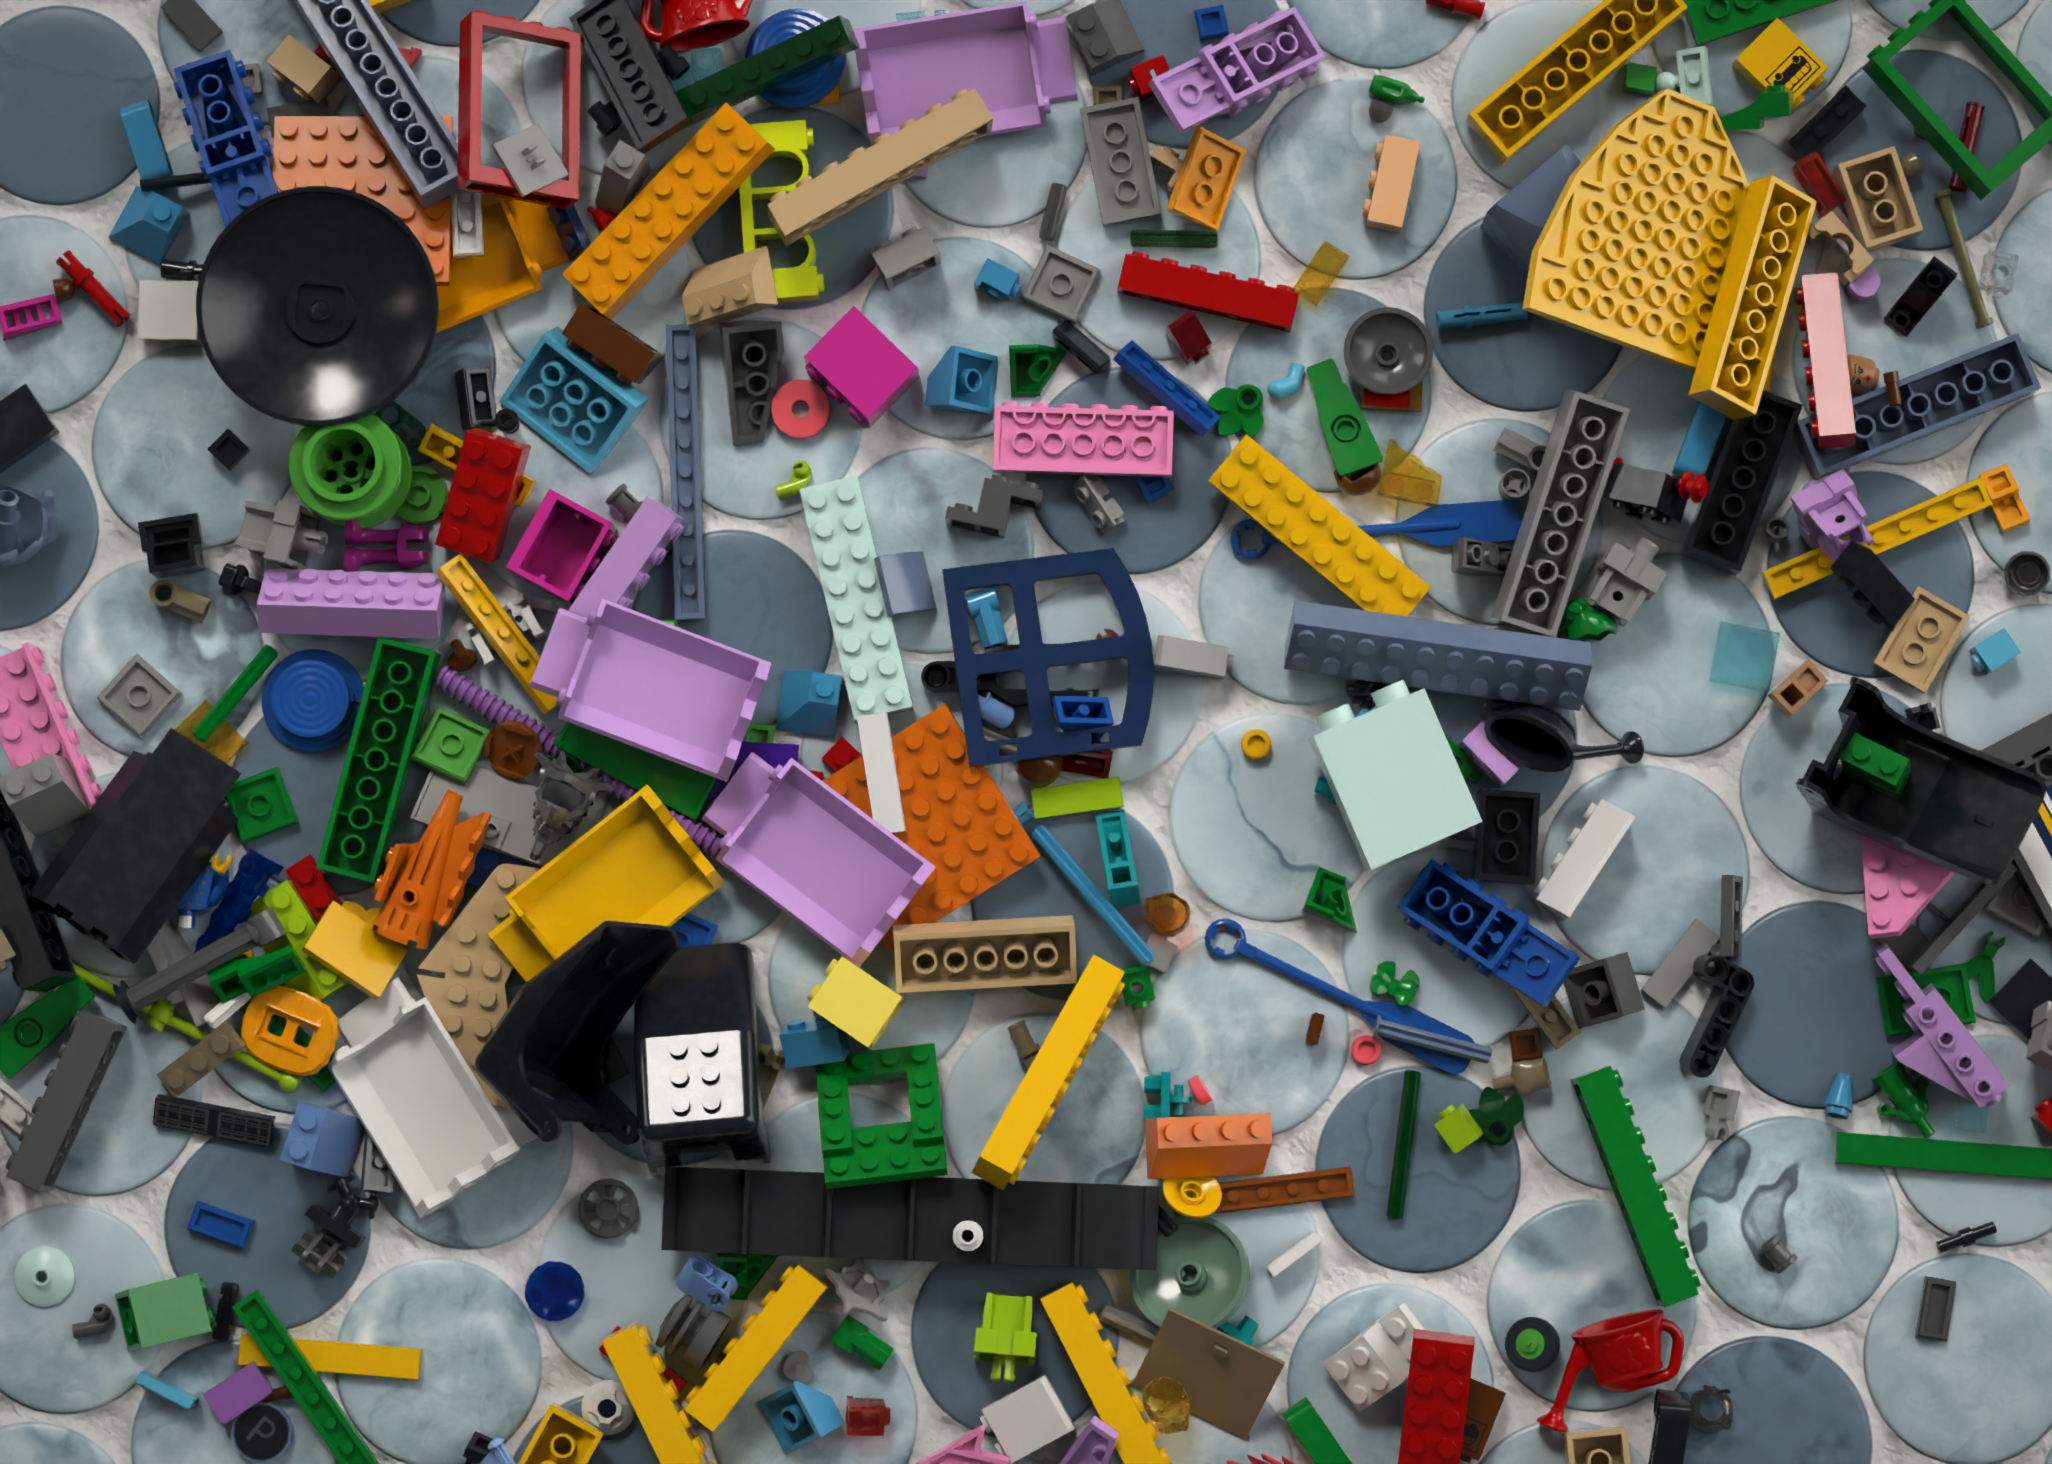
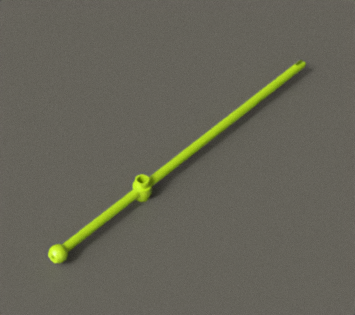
M72 963L76 975L81 976L86 984L117 999L113 990L114 984ZM160 998L156 1005L149 1004L141 1009L144 1014L149 1016L146 1025L158 1032H162L166 1025L199 1042L210 1034L173 1015L172 1012L176 1006L163 998ZM241 1049L230 1056V1058L279 1082V1086L284 1092H296L302 1081L301 1076L288 1074L270 1067Z

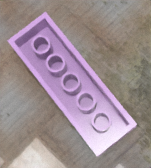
M647 496L568 611L588 618L592 608L598 610L602 598L630 608L634 602L631 599L632 595L637 589L641 591L651 577L648 575V572L654 564L658 566L667 555L666 546L670 540L675 542L685 528L682 526L685 519L659 500Z
M266 568L256 604L259 633L439 639L446 607L445 584L437 574L345 572L343 570H314L309 568Z

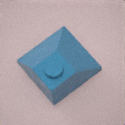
M136 186L109 238L161 265L189 213L179 204L152 191L141 192V188Z
M950 346L928 376L925 406L950 412L992 415L998 356L959 346Z
M784 670L776 730L835 738L843 677L811 671Z
M798 1381L758 1401L786 1455L845 1424L831 1396Z

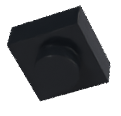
M228 428L207 449L229 471L251 451Z

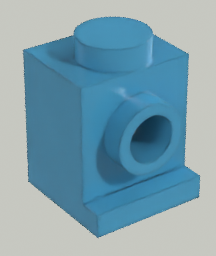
M987 258L974 282V289L980 292L981 288L984 287L986 288L985 293L997 300H1000L1002 297L1007 300L1009 298L1014 300L1022 284L1018 283V273Z

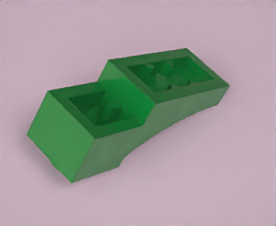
M1768 85L1767 91L1760 92L1759 99L1753 104L1738 111L1718 115L1723 129H1761L1764 127V117L1790 116L1794 114L1793 90H1785V85ZM1713 121V124H1714L1715 129H1716V131H1717L1718 128H1717L1716 124H1715L1714 121Z
M289 945L257 957L246 959L234 958L208 972L209 983L222 1003H225L246 992L253 998L306 973V969L293 946Z

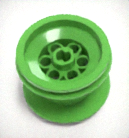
M373 414L354 422L324 427L304 426L294 440L289 454L288 468L290 481L296 494L308 508L324 521L336 527L345 528V520L353 519L358 520L361 529L381 524L402 507L409 493L412 482V465L406 446L399 436ZM358 445H362V454L358 456L354 455V448ZM341 451L343 453L342 459L338 462L333 461L335 452ZM375 460V468L369 470V463ZM358 466L356 470L359 474L354 478H350V468ZM331 472L337 473V479L334 482L327 481V477ZM352 487L353 491L351 493L342 494L344 488Z

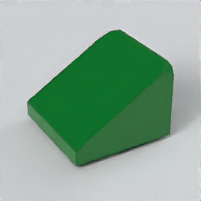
M1628 62L1622 91L1652 97L1657 67Z

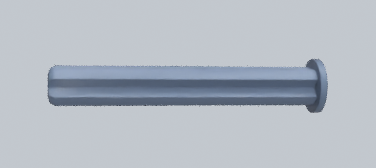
M1377 1015L1372 1031V1038H1376V1035L1482 1063H1488L1492 1054L1490 1047L1383 1020L1381 1015Z

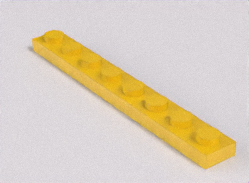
M1980 477L1867 526L1866 528L1872 536L1874 543L1870 546L1864 543L1862 546L1871 549L1878 555L1993 505ZM1846 535L1844 537H1841L1840 539L1847 540L1850 536ZM1818 547L1767 569L1761 574L1773 600L1834 574L1830 569L1834 563Z

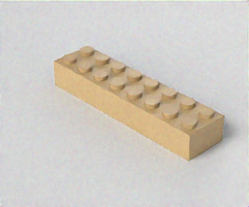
M976 88L969 92L967 89L957 92L951 97L953 101L944 106L941 103L932 106L925 112L927 115L917 121L915 118L907 120L899 126L901 130L892 135L889 132L882 134L874 140L875 144L867 149L863 147L857 148L848 154V160L840 164L835 161L822 169L823 174L813 179L811 176H808L796 184L797 188L791 192L781 191L770 198L771 203L767 204L768 217L785 247L992 131L993 117Z

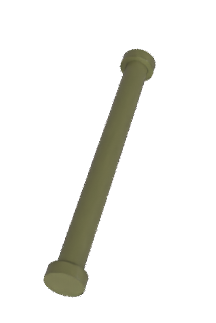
M1951 188L1938 191L1933 195L1935 200H1939L1976 315V328L1989 326L1994 322L1992 317L1988 316L1950 198V195H1952Z

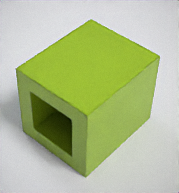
M1463 1103L1457 1108L1451 1104L1439 1112L1438 1116L1441 1119L1434 1124L1454 1154L1477 1140L1484 1133Z

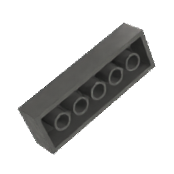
M83 1010L81 1015L76 1014L70 1026V1030L73 1031L68 1042H63L58 1051L57 1058L60 1059L55 1070H50L45 1079L44 1085L47 1086L43 1097L39 1096L32 1107L33 1119L30 1125L26 1124L19 1135L20 1147L17 1153L13 1152L7 1161L6 1169H8L6 1177L38 1192L52 1191L127 1026L92 1011Z

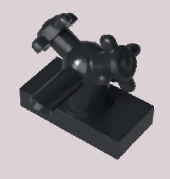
M354 1175L339 1177L327 1188L329 1193L337 1189L341 1196L331 1212L325 1211L318 1205H311L305 1216L352 1247L359 1248L366 1237L351 1228L350 1225L360 1209L368 1210V1219H373L379 1206L376 1193H370L369 1198H364L352 1192L348 1183L356 1179Z

